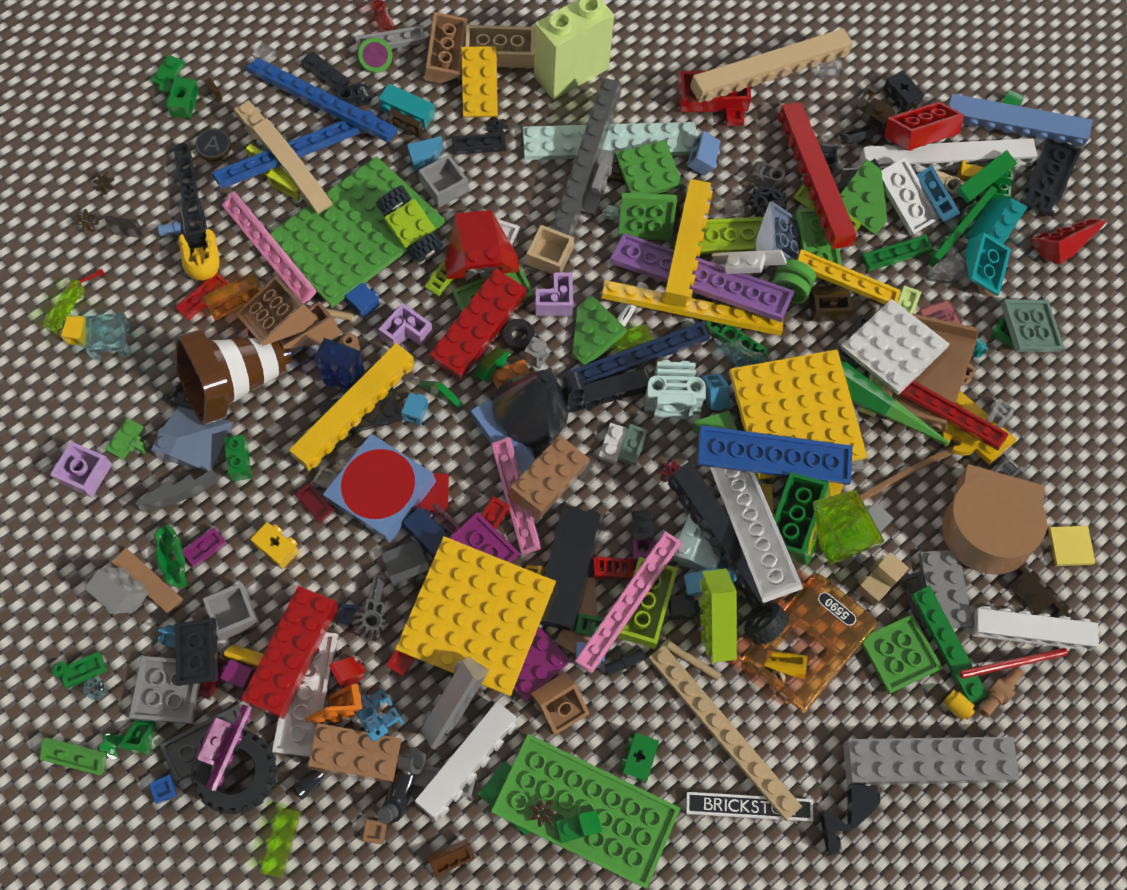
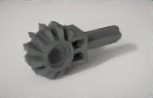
M374 575L369 599L367 598L358 609L359 612H355L353 615L355 620L351 624L357 626L354 632L359 631L360 638H363L365 635L367 640H371L372 637L378 638L380 633H383L386 629L383 625L387 623V620L382 619L385 615L383 613L385 603L380 602L385 582L383 575ZM366 619H370L373 626H369L366 623Z

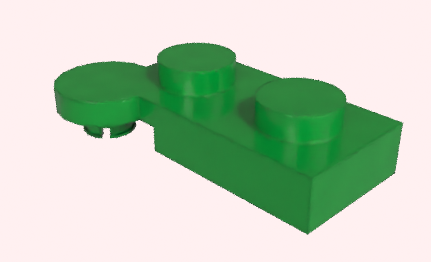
M168 55L151 79L152 84L158 86L161 93L169 94L171 83H173L174 78L178 76L185 66L184 61Z
M100 652L75 661L70 665L60 661L52 667V674L57 678H63L64 686L67 689L108 672Z

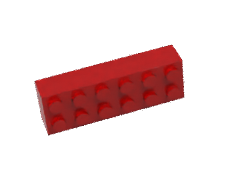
M495 268L430 353L431 362L461 382L526 297V288Z
M297 587L241 699L245 704L282 720L285 719L338 609L335 600L303 587Z

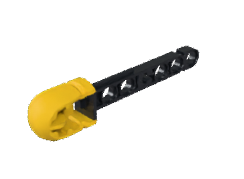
M179 143L174 147V156L182 199L180 209L184 234H181L178 238L182 266L191 278L207 280L212 278L219 269L220 262L216 236L213 231L207 229L203 201L199 198L192 152L188 144ZM182 149L187 150L185 154H178ZM184 163L190 164L187 168H181V165ZM187 177L192 178L188 183L183 182ZM187 189H191L192 193L190 196H188L189 194ZM190 206L197 207L194 211L187 210ZM194 220L199 221V223L196 226L190 225V223ZM204 245L208 246V248H206L205 250H203V247L194 249V253L191 254L190 248Z

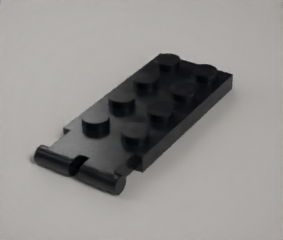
M1047 139L1024 190L1027 192L1026 197L1022 196L1019 202L1032 209L1038 206L1037 211L1053 217L1055 210H1052L1053 206L1060 202L1082 149L1066 142L1057 143L1054 140Z

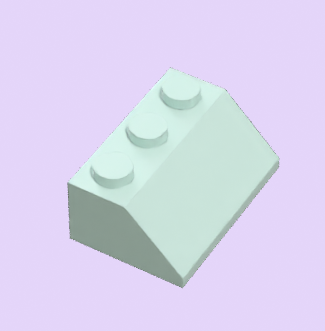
M690 514L679 537L682 543L673 555L674 559L680 566L700 571L714 567L718 568L720 558L714 554L710 543L703 538L702 531L691 520Z

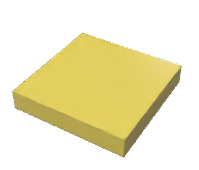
M1088 526L1048 528L1054 566L1095 564Z

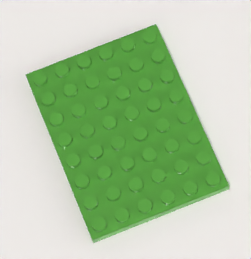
M377 156L326 192V195L333 204L319 214L310 205L306 206L270 232L274 240L302 274L307 277V280L316 289L317 293L332 308L345 299V295L360 283L365 284L413 246L411 245L404 249L384 220L386 216H383L376 205L377 201L384 194H387L395 187L403 185L411 197L409 202L416 199L436 229L445 223L444 218Z

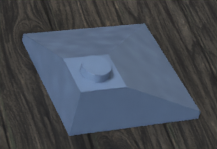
M770 202L755 241V251L782 250L785 259L797 260L801 244L796 217L774 202Z
M179 406L159 432L152 451L158 459L205 473L210 469L213 471L224 447V438L228 437L233 422L223 419L203 426L199 422L194 410Z

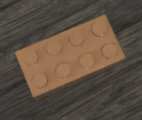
M559 435L510 487L507 497L535 520L539 521L586 469L590 458Z
M317 723L308 769L392 784L402 738L384 735L372 742L367 735L369 732Z

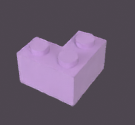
M572 272L554 273L553 289H536V316H572Z
M402 303L379 328L380 339L391 347L395 343L399 345L406 337L422 346L433 334L432 323Z

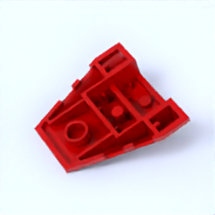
M492 210L455 214L445 258L447 279L465 278L466 270L501 267V271L505 274L520 272L517 253Z

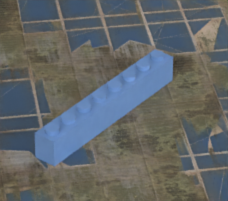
M952 94L949 102V107L964 114L962 123H966L968 126H982L988 130L998 129L1004 133L1014 132L1019 133L1021 136L1030 135L1041 140L1051 139L1057 143L1067 142L1074 146H1085L1089 140L1093 122L1092 119Z

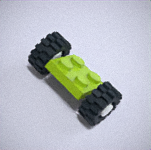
M403 185L384 194L377 201L376 205L383 216H386L384 220L403 248L406 249L413 245L408 252L415 262L419 263L433 255V253H436L437 250L443 247V243L435 232L432 233L436 228L416 199L409 202L411 197Z

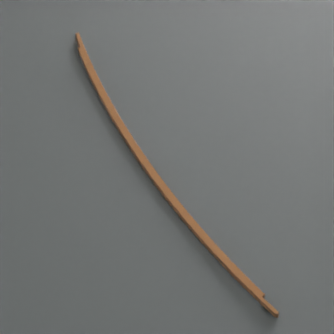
M953 447L901 471L853 499L826 517L822 529L894 483L941 459L953 455L951 453ZM738 589L736 591V594L740 598L743 595V592Z

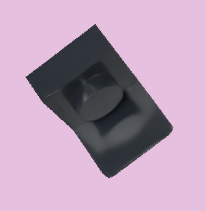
M823 810L819 812L826 855L840 854L841 840L839 836H836V833L852 829L828 810Z

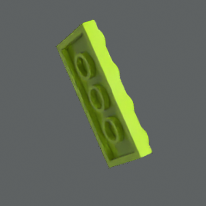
M764 217L707 219L705 229H701L704 232L703 242L698 244L702 246L700 255L755 251V241Z

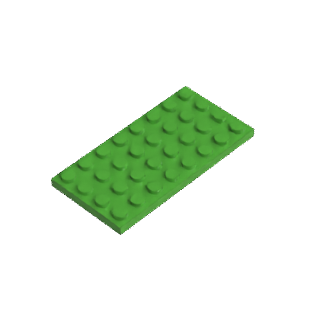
M527 734L491 813L647 889L681 808ZM539 798L542 799L544 805L548 801H552L550 809L557 811L556 815L550 816L552 820L551 825L544 820L543 825L538 827V819L530 820V816L535 813L530 809V805L538 807ZM597 810L602 828L601 833L565 843L560 842L556 821Z

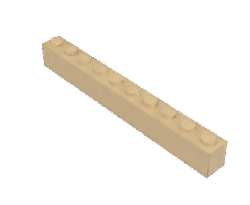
M842 28L693 75L690 87L699 103L710 101L713 98L726 96L731 92L741 91L744 88L756 86L765 81L769 82L781 76L785 77L793 72L816 67L821 63H828L840 57L844 58L850 53L853 42L845 29Z

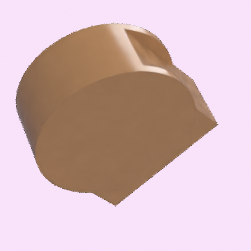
M967 464L956 482L953 501L946 509L942 519V533L947 547L960 562L981 573L993 575L1006 574L1018 569L1041 544L1046 534L1047 517L1043 508L1045 486Z

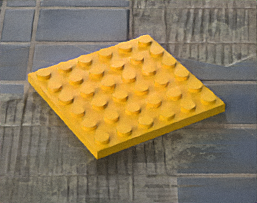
M838 350L737 367L729 370L744 431L852 445V462L868 458ZM756 473L758 481L779 477L775 475Z
M443 537L395 650L455 674L453 669L458 661H463L470 657L489 670L481 685L511 697L556 581Z

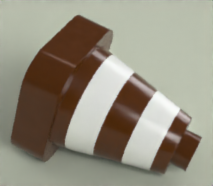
M202 330L176 336L175 366L178 378L199 422L203 426L226 419L228 405L285 373L286 364H290L293 361L290 348L284 349L278 341L264 346L256 338L208 341Z

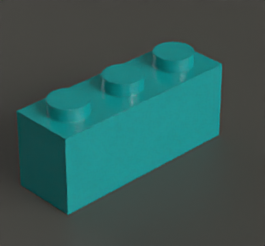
M391 84L387 85L378 98L380 109L384 113L388 114L391 108L422 122V129L424 130L435 116V106L433 103Z

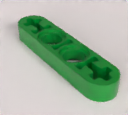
M706 321L705 328L708 333L753 363L766 362L769 352L764 346L731 325L717 323V326L711 327V324L717 322ZM727 331L732 332L734 337L728 339L724 333ZM747 342L749 344V348L743 349L740 347L739 343ZM762 353L763 355L758 358L757 354Z

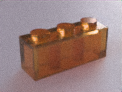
M251 273L202 296L216 321L239 310L262 287L254 273Z

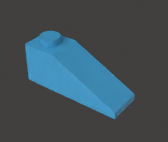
M932 165L916 174L944 224L960 215L959 210Z

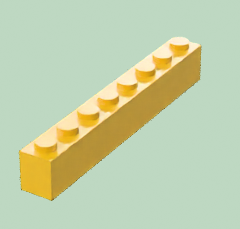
M694 179L689 181L663 303L685 307L686 301L691 300L693 290L689 289L690 285L694 286L696 275L692 273L697 271L699 262L695 258L700 256L702 246L698 244L703 242L704 232L701 229H705L707 222L704 214L708 215L710 204H707V201H711L713 193L710 190L711 183Z
M395 343L289 449L291 456L308 471L317 467L321 462V458L325 454L331 453L335 444L339 440H343L348 435V431L353 426L356 427L361 422L362 417L374 409L375 404L379 400L386 397L391 387L397 386L401 381V377L413 369V356Z

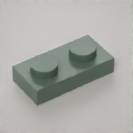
M630 424L618 457L619 461L636 466L648 432L647 429Z

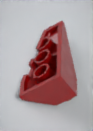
M1092 218L1071 224V227L1056 228L1054 233L1048 234L1047 231L1029 238V242L1045 261L1062 264L1065 260L1071 258L1106 221Z

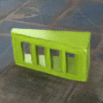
M445 259L425 285L427 290L439 298L455 280L447 279V276L443 274V272H446ZM436 283V284L439 285L441 288L439 289V288H437L436 286H434L433 284Z

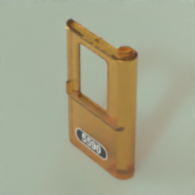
M814 573L805 583L803 589L799 590L784 608L785 612L789 615L788 625L785 630L768 644H763L762 646L753 644L740 660L741 668L746 673L757 674L803 714L808 711L878 625L877 620L819 573ZM798 626L826 648L827 654L796 691H793L767 670L764 663L790 632Z

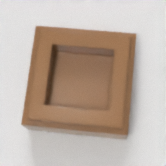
M366 819L362 842L384 845L387 824Z

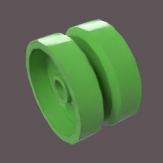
M786 259V265H778L771 283L794 290L790 303H803L809 296L816 279V273L810 266L801 261Z

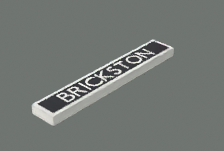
M686 792V814L784 820L764 796ZM796 798L802 807L788 820L812 822L813 799Z

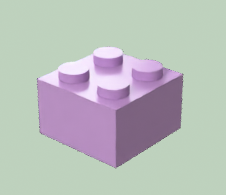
M71 441L50 475L57 483L92 498L112 464L106 456Z

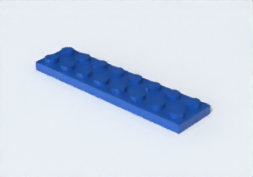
M701 425L699 427L697 465L789 477L790 472L829 483L849 485L851 484L853 446Z

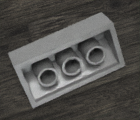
M470 657L463 661H458L453 669L455 671L454 676L447 679L443 686L445 691L442 695L439 694L433 702L434 709L432 712L429 711L422 721L425 724L421 731L430 747L434 750L449 738L489 672L488 669Z

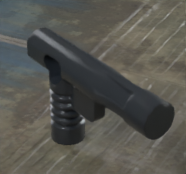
M180 382L175 383L170 395L163 394L161 398L164 402L193 410L190 402L185 400L186 395L180 393L182 389Z

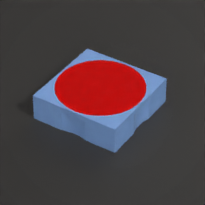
M370 434L323 495L328 503L349 517L359 520L367 529L390 543L402 528L403 521L421 503L436 483V479L432 472L373 434Z

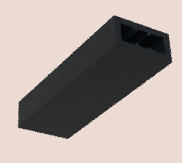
M574 506L562 507L544 576L556 581V584L539 625L575 632L603 521L601 514L597 511H582Z

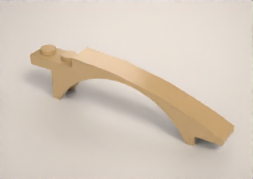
M249 100L234 108L236 115L245 124L250 139L252 141H260L271 151L289 174L308 206L310 205L319 214L333 205L287 141Z

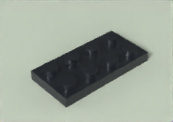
M393 386L388 391L386 397L379 400L375 404L374 409L370 413H366L362 417L361 422L348 431V435L402 421ZM340 398L318 403L321 417Z

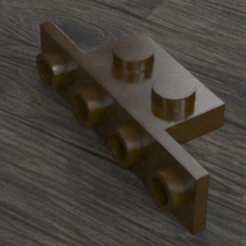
M1027 562L1021 565L1019 568L1024 573L1009 585L1036 615H1039L1054 603L1068 618L1071 615L1069 612L1071 608L1063 600L1059 602L1054 597L1056 592L1049 585L1045 587L1040 582L1042 578L1034 570L1030 572L1027 569Z

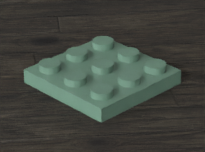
M1005 299L1000 303L1015 352H1061L1065 349L1049 300Z

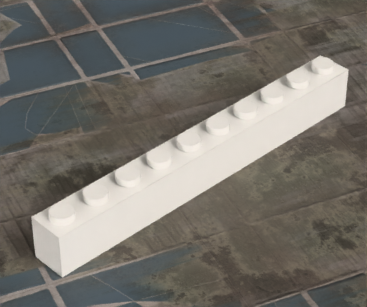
M1020 138L1013 140L954 141L951 143L937 142L915 148L911 151L904 150L899 145L863 147L859 158L861 166L866 159L871 161L874 158L879 166H890L906 157L910 165H912L914 172H921L931 165L938 171L958 170L963 160L966 161V164H974L984 168L1006 150L1017 162L1014 167L1032 166L1038 155L1033 138Z

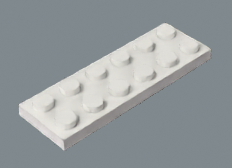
M326 632L285 719H278L272 749L273 753L310 757L317 725H313L312 722L305 723V718L325 708L331 676L329 664L334 661L338 639L337 633Z

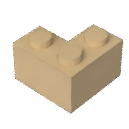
M891 552L886 557L882 555L870 568L872 573L869 576L864 574L857 582L860 586L856 591L875 606L905 574L909 567Z

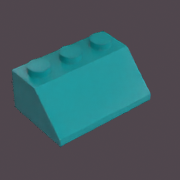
M1013 198L990 199L965 238L969 240L984 232L1004 244L1028 207Z

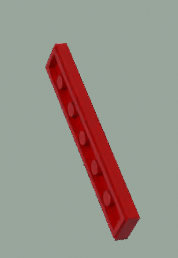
M914 380L899 394L933 415L947 420L949 424L997 451L1009 436V433Z

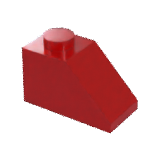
M353 656L329 664L342 689L356 684L365 678L362 673L365 671L363 664L360 660L355 661Z

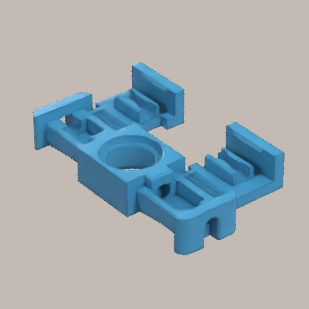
M383 688L370 696L371 699H369L367 694L362 695V709L356 713L366 731L369 730L367 735L372 742L388 733L386 727L391 726L397 721L401 725L405 724L395 707L386 715L379 716L375 707H380V703L385 704L387 702L388 705H393Z

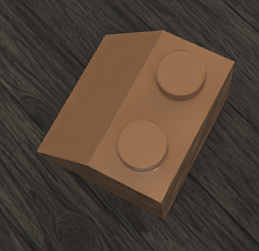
M566 672L531 693L539 711L554 735L590 714L576 683Z

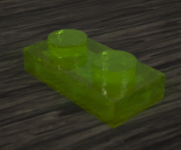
M646 324L628 329L614 343L617 353L653 339Z

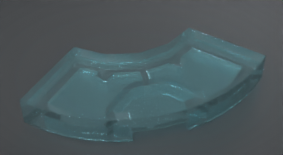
M740 339L725 342L721 345L725 355L739 367L766 362L763 352L748 350L743 346Z

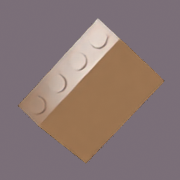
M277 275L235 313L263 346L303 332L317 319Z

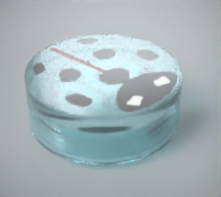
M99 678L89 679L83 688L84 694L92 700L102 698L107 690L105 682Z

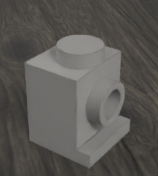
M533 337L524 350V360L540 369L549 356L548 351H546L547 343Z

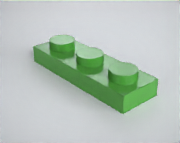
M46 737L42 741L40 760L101 775L105 769L106 753Z

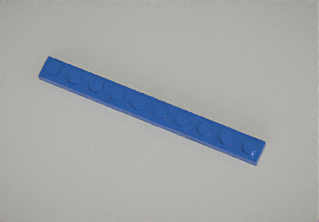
M256 58L247 66L248 73L385 142L391 140L398 133L397 127L260 58Z
M371 110L365 111L376 117V115ZM340 121L287 143L300 158L365 131L345 121ZM270 150L214 171L212 176L219 187L223 189L276 168L281 163Z

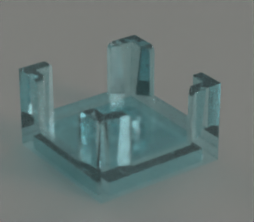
M125 313L86 316V352L92 360L102 359L99 352L117 351L121 357L131 356V349L126 341V329L130 330V321Z

